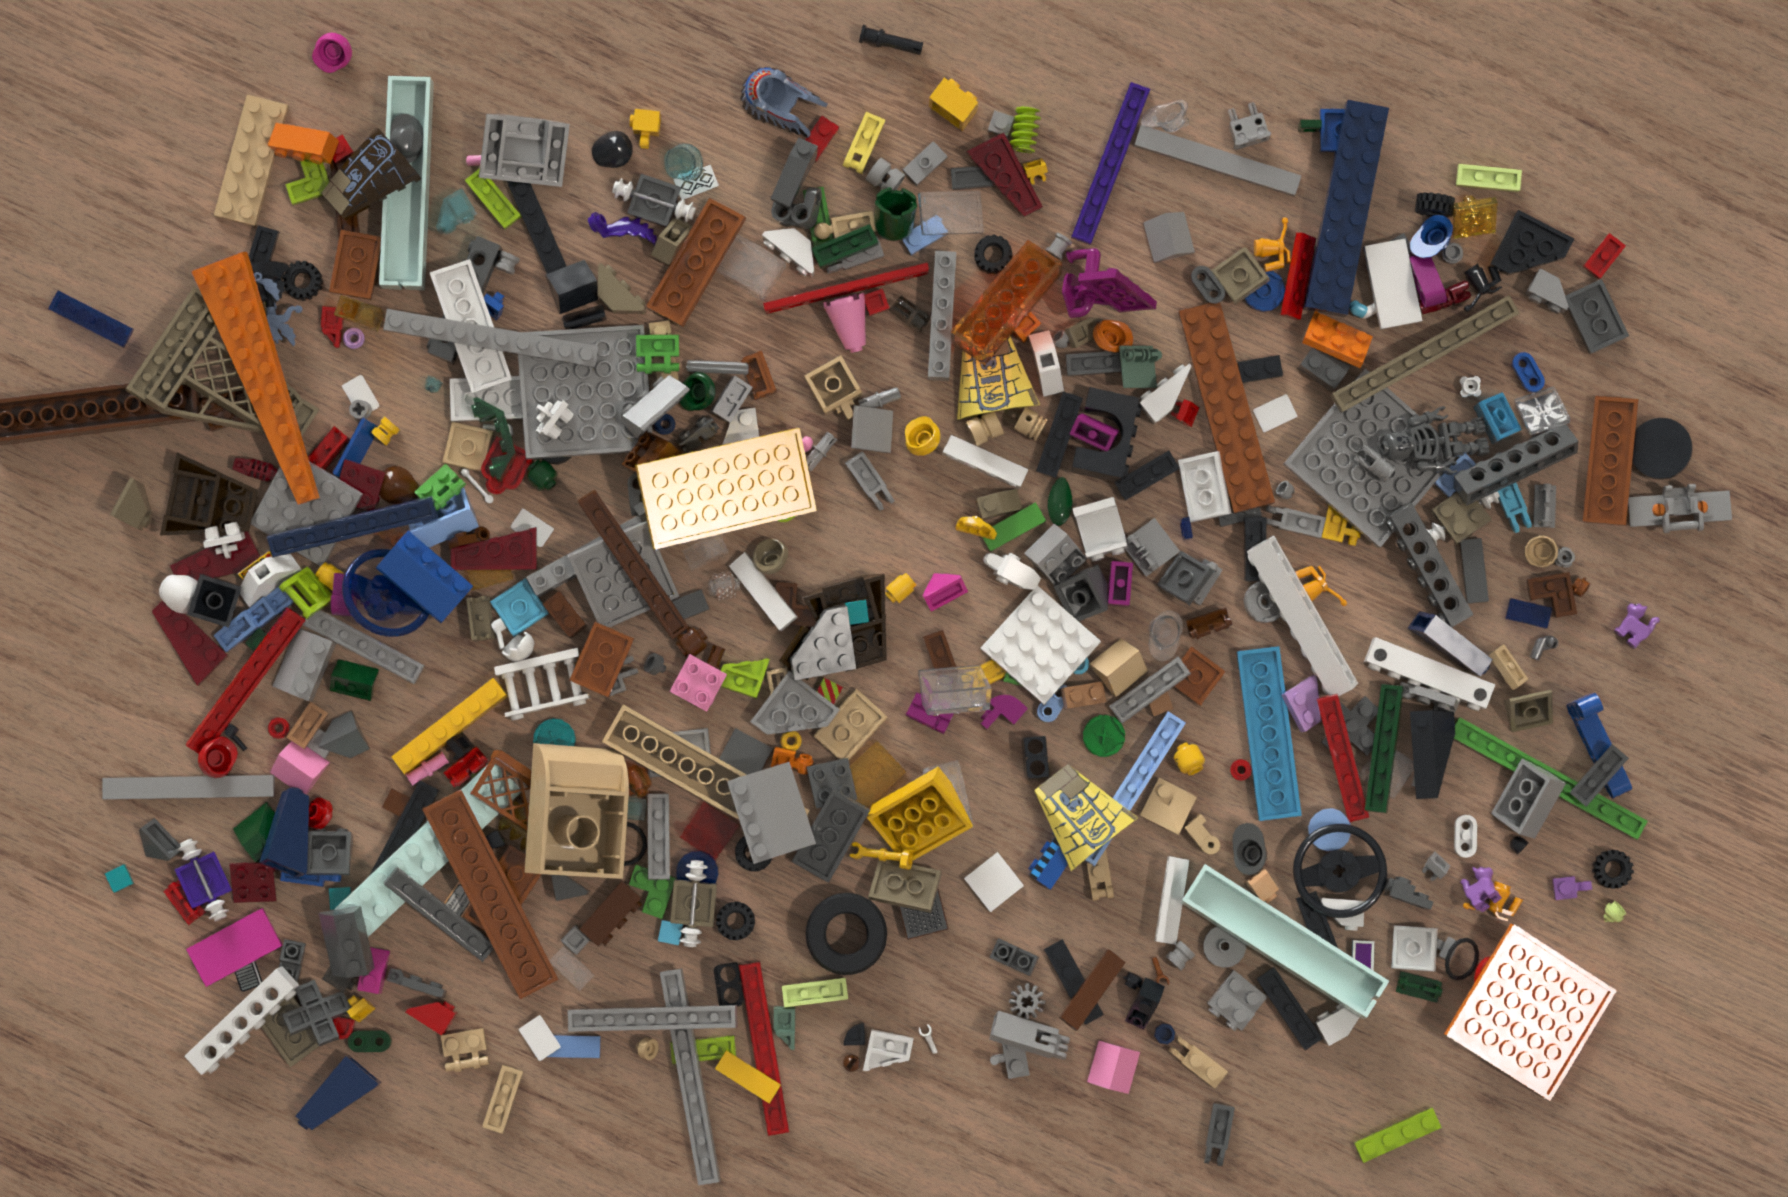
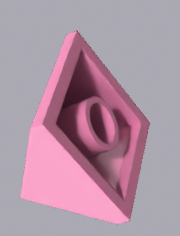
M291 741L278 755L270 773L289 787L299 788L307 795L330 762L310 748L306 747L304 750Z
M1098 1041L1087 1082L1129 1094L1140 1052Z

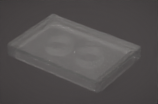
M980 191L918 193L922 236L982 234L984 232Z

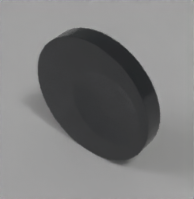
M1654 418L1644 422L1636 429L1633 464L1643 475L1652 479L1664 480L1677 476L1688 466L1693 453V444L1688 431L1680 423L1669 418Z

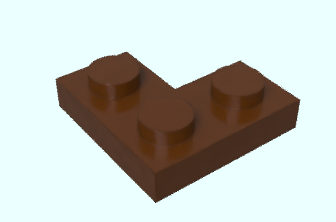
M1570 572L1526 580L1530 601L1551 597L1555 618L1577 614Z
M776 582V591L797 616L788 626L802 627L803 625L805 627H814L816 620L808 606L796 605L798 584Z

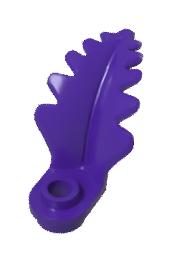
M597 212L592 213L591 217L588 218L590 228L595 233L599 232L603 238L631 235L647 239L654 246L656 244L657 236L653 235L654 230L652 228L648 229V223L641 225L639 218L630 221L629 217H623L615 223L608 225L605 217Z

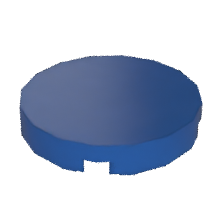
M1274 271L1265 272L1270 281L1245 298L1248 306L1256 311H1272L1284 299L1285 286L1283 280Z

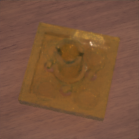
M1466 196L1462 200L1463 202L1454 203L1452 232L1454 239L1496 232L1498 206L1496 197L1476 200L1474 196Z

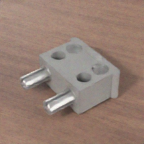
M1252 102V105L1251 103L1248 104L1251 114L1249 117L1238 119L1234 108L1228 110L1231 120L1229 129L1234 141L1235 150L1270 139L1271 132L1267 129L1263 114H1258L1254 102Z

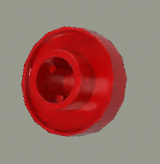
M319 797L309 804V827L322 829L331 821L333 808L329 800Z

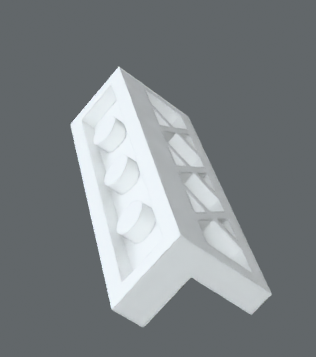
M953 435L950 436L942 453L943 456L1019 490L1028 472V469Z
M1167 857L1154 940L1156 942L1176 945L1182 910L1181 901L1184 898L1189 860Z

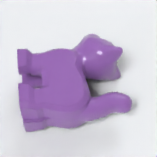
M1630 603L1627 606V617L1619 627L1614 629V632L1620 637H1624L1629 633L1631 638L1626 643L1635 649L1641 641L1645 640L1652 633L1660 619L1654 617L1646 626L1639 619L1644 615L1647 606Z
M1473 867L1472 869L1478 882L1470 886L1467 879H1462L1460 883L1463 885L1465 895L1471 901L1473 907L1484 912L1490 907L1484 902L1487 898L1496 903L1502 897L1495 890V886L1491 881L1493 870L1490 867Z

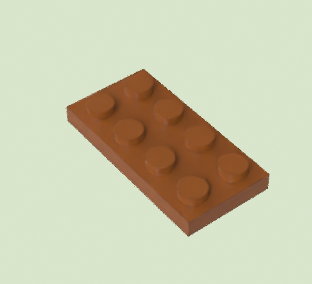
M510 844L499 860V864L522 906L542 874L524 873L526 854ZM470 904L463 917L484 930Z

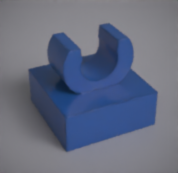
M496 292L493 298L488 294L484 296L489 315L495 320H498L502 315L504 307L502 305L504 295Z

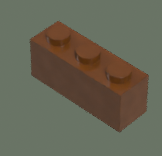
M621 881L579 930L598 947L602 944L606 946L614 937L611 933L616 928L620 930L628 921L625 917L630 912L634 914L641 907L642 903L640 900L642 897L627 883Z

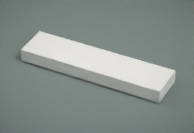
M744 552L729 565L780 631L784 630L797 618L765 575L755 568L752 559L747 553Z

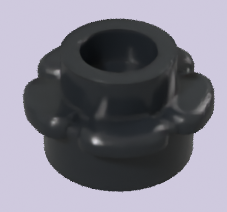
M1130 971L1126 976H1123V979L1126 980L1125 985L1134 990L1137 987L1141 988L1143 978Z

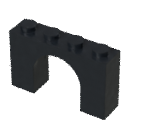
M1092 387L1089 388L1084 413L1112 420L1120 430L1121 442L1117 447L1106 452L1077 447L1071 473L1121 483L1123 477L1127 478L1129 465H1126L1127 457L1131 458L1133 445H1130L1131 437L1135 438L1138 425H1134L1135 417H1140L1142 408L1141 405H1138V397Z

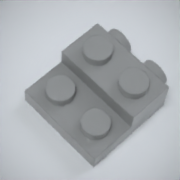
M1232 970L1207 1002L1211 1006L1208 1010L1218 1018L1222 1015L1227 1019L1225 1024L1234 1031L1237 1029L1242 1031L1266 1000L1267 996L1235 970Z

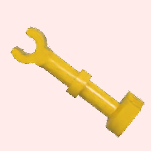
M858 842L852 843L853 847L859 848L857 854H850V857L855 860L862 857L879 858V861H900L899 868L909 870L912 867V850L904 849L902 853H898L884 848L880 850L863 847Z

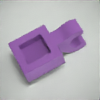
M1575 876L1552 879L1555 900L1577 898V891L1592 890L1591 881L1575 883Z

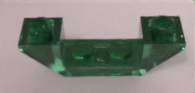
M476 397L473 398L475 404L471 405L474 418L479 417L480 422L497 418V420L493 421L496 432H501L503 440L499 441L502 453L507 452L505 455L491 458L492 465H489L492 478L496 477L499 483L503 481L517 456L504 411Z

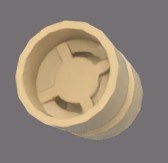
M995 412L984 413L981 419L974 417L965 422L976 446L988 442V437L996 438L1004 434Z

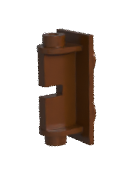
M1224 607L1187 620L1186 624L1189 636L1192 639L1196 638L1198 640L1211 634L1210 630L1214 629L1215 632L1229 629L1232 621L1228 616L1227 608Z

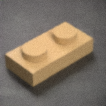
M1504 644L1489 654V657L1493 659L1492 663L1498 668L1505 682L1512 690L1528 680Z

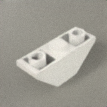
M795 228L764 231L762 234L763 243L773 251L775 248L781 253L779 256L787 263L793 262L797 265L796 270L806 277L807 274L810 277L814 276L812 247L809 239Z
M1049 330L1028 335L1043 397L1062 393L1064 388L1061 370Z
M291 554L265 558L248 570L241 584L240 595L247 605L251 607L302 569Z

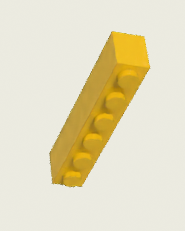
M492 678L391 756V758L404 774L410 773L421 765V762L426 761L444 747L451 737L466 730L506 699L508 694L499 682Z

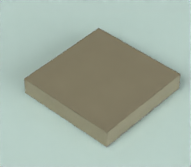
M1246 247L1211 270L1235 305L1270 281V278Z

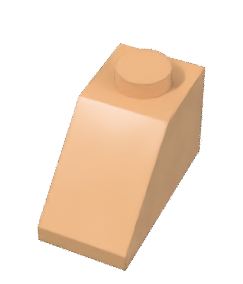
M1261 869L1244 882L1256 897L1267 903L1277 896L1275 892L1279 890L1266 869Z

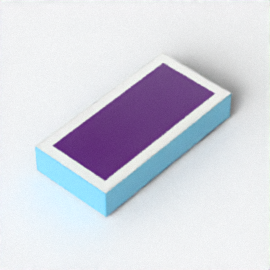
M1352 940V958L1373 971L1374 941Z

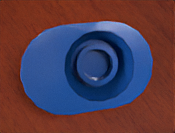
M1442 215L1428 218L1410 242L1412 253L1420 258H1430L1445 249L1450 243L1453 232V225L1450 219Z

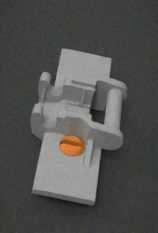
M1688 484L1687 487L1673 488L1672 485L1664 486L1662 495L1629 497L1630 527L1662 525L1664 533L1692 529L1703 531L1704 522L1732 520L1730 492L1694 493L1696 484ZM1693 515L1694 521L1669 522V516Z

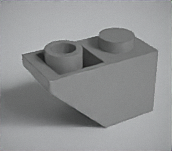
M1539 269L1534 275L1525 295L1529 296V300L1536 304L1543 303L1548 306L1550 311L1556 314H1563L1569 306L1560 279Z

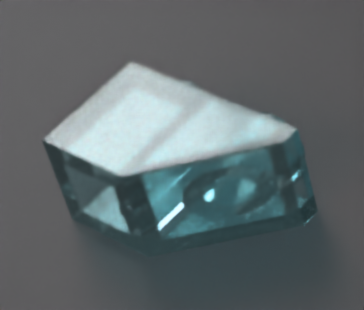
M462 188L443 199L436 225L440 234L453 232L456 229L455 226L462 222L466 224L475 218L474 215L477 214Z

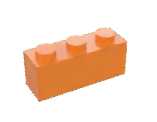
M275 123L268 146L274 151L276 156L281 158L290 156L298 161L307 159L315 164H322V162L331 164L339 141L327 131Z

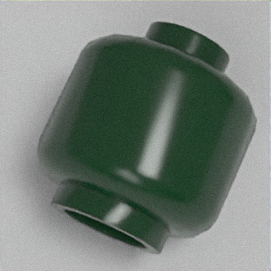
M538 459L526 470L528 472L527 480L537 491H543L544 489L549 491L557 484L555 480L558 472L546 460L540 461Z

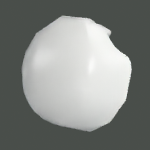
M524 632L525 637L516 635L502 650V654L512 662L525 660L531 655L535 643L532 636L527 632Z

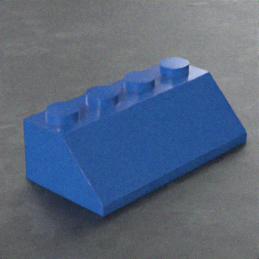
M409 530L376 566L378 571L439 623L444 621L473 587L471 583Z

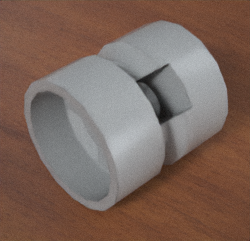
M880 158L868 173L866 181L875 187L879 185L880 191L889 187L892 190H897L904 180L905 174L897 168L891 169V164ZM889 174L891 177L885 183L884 179Z

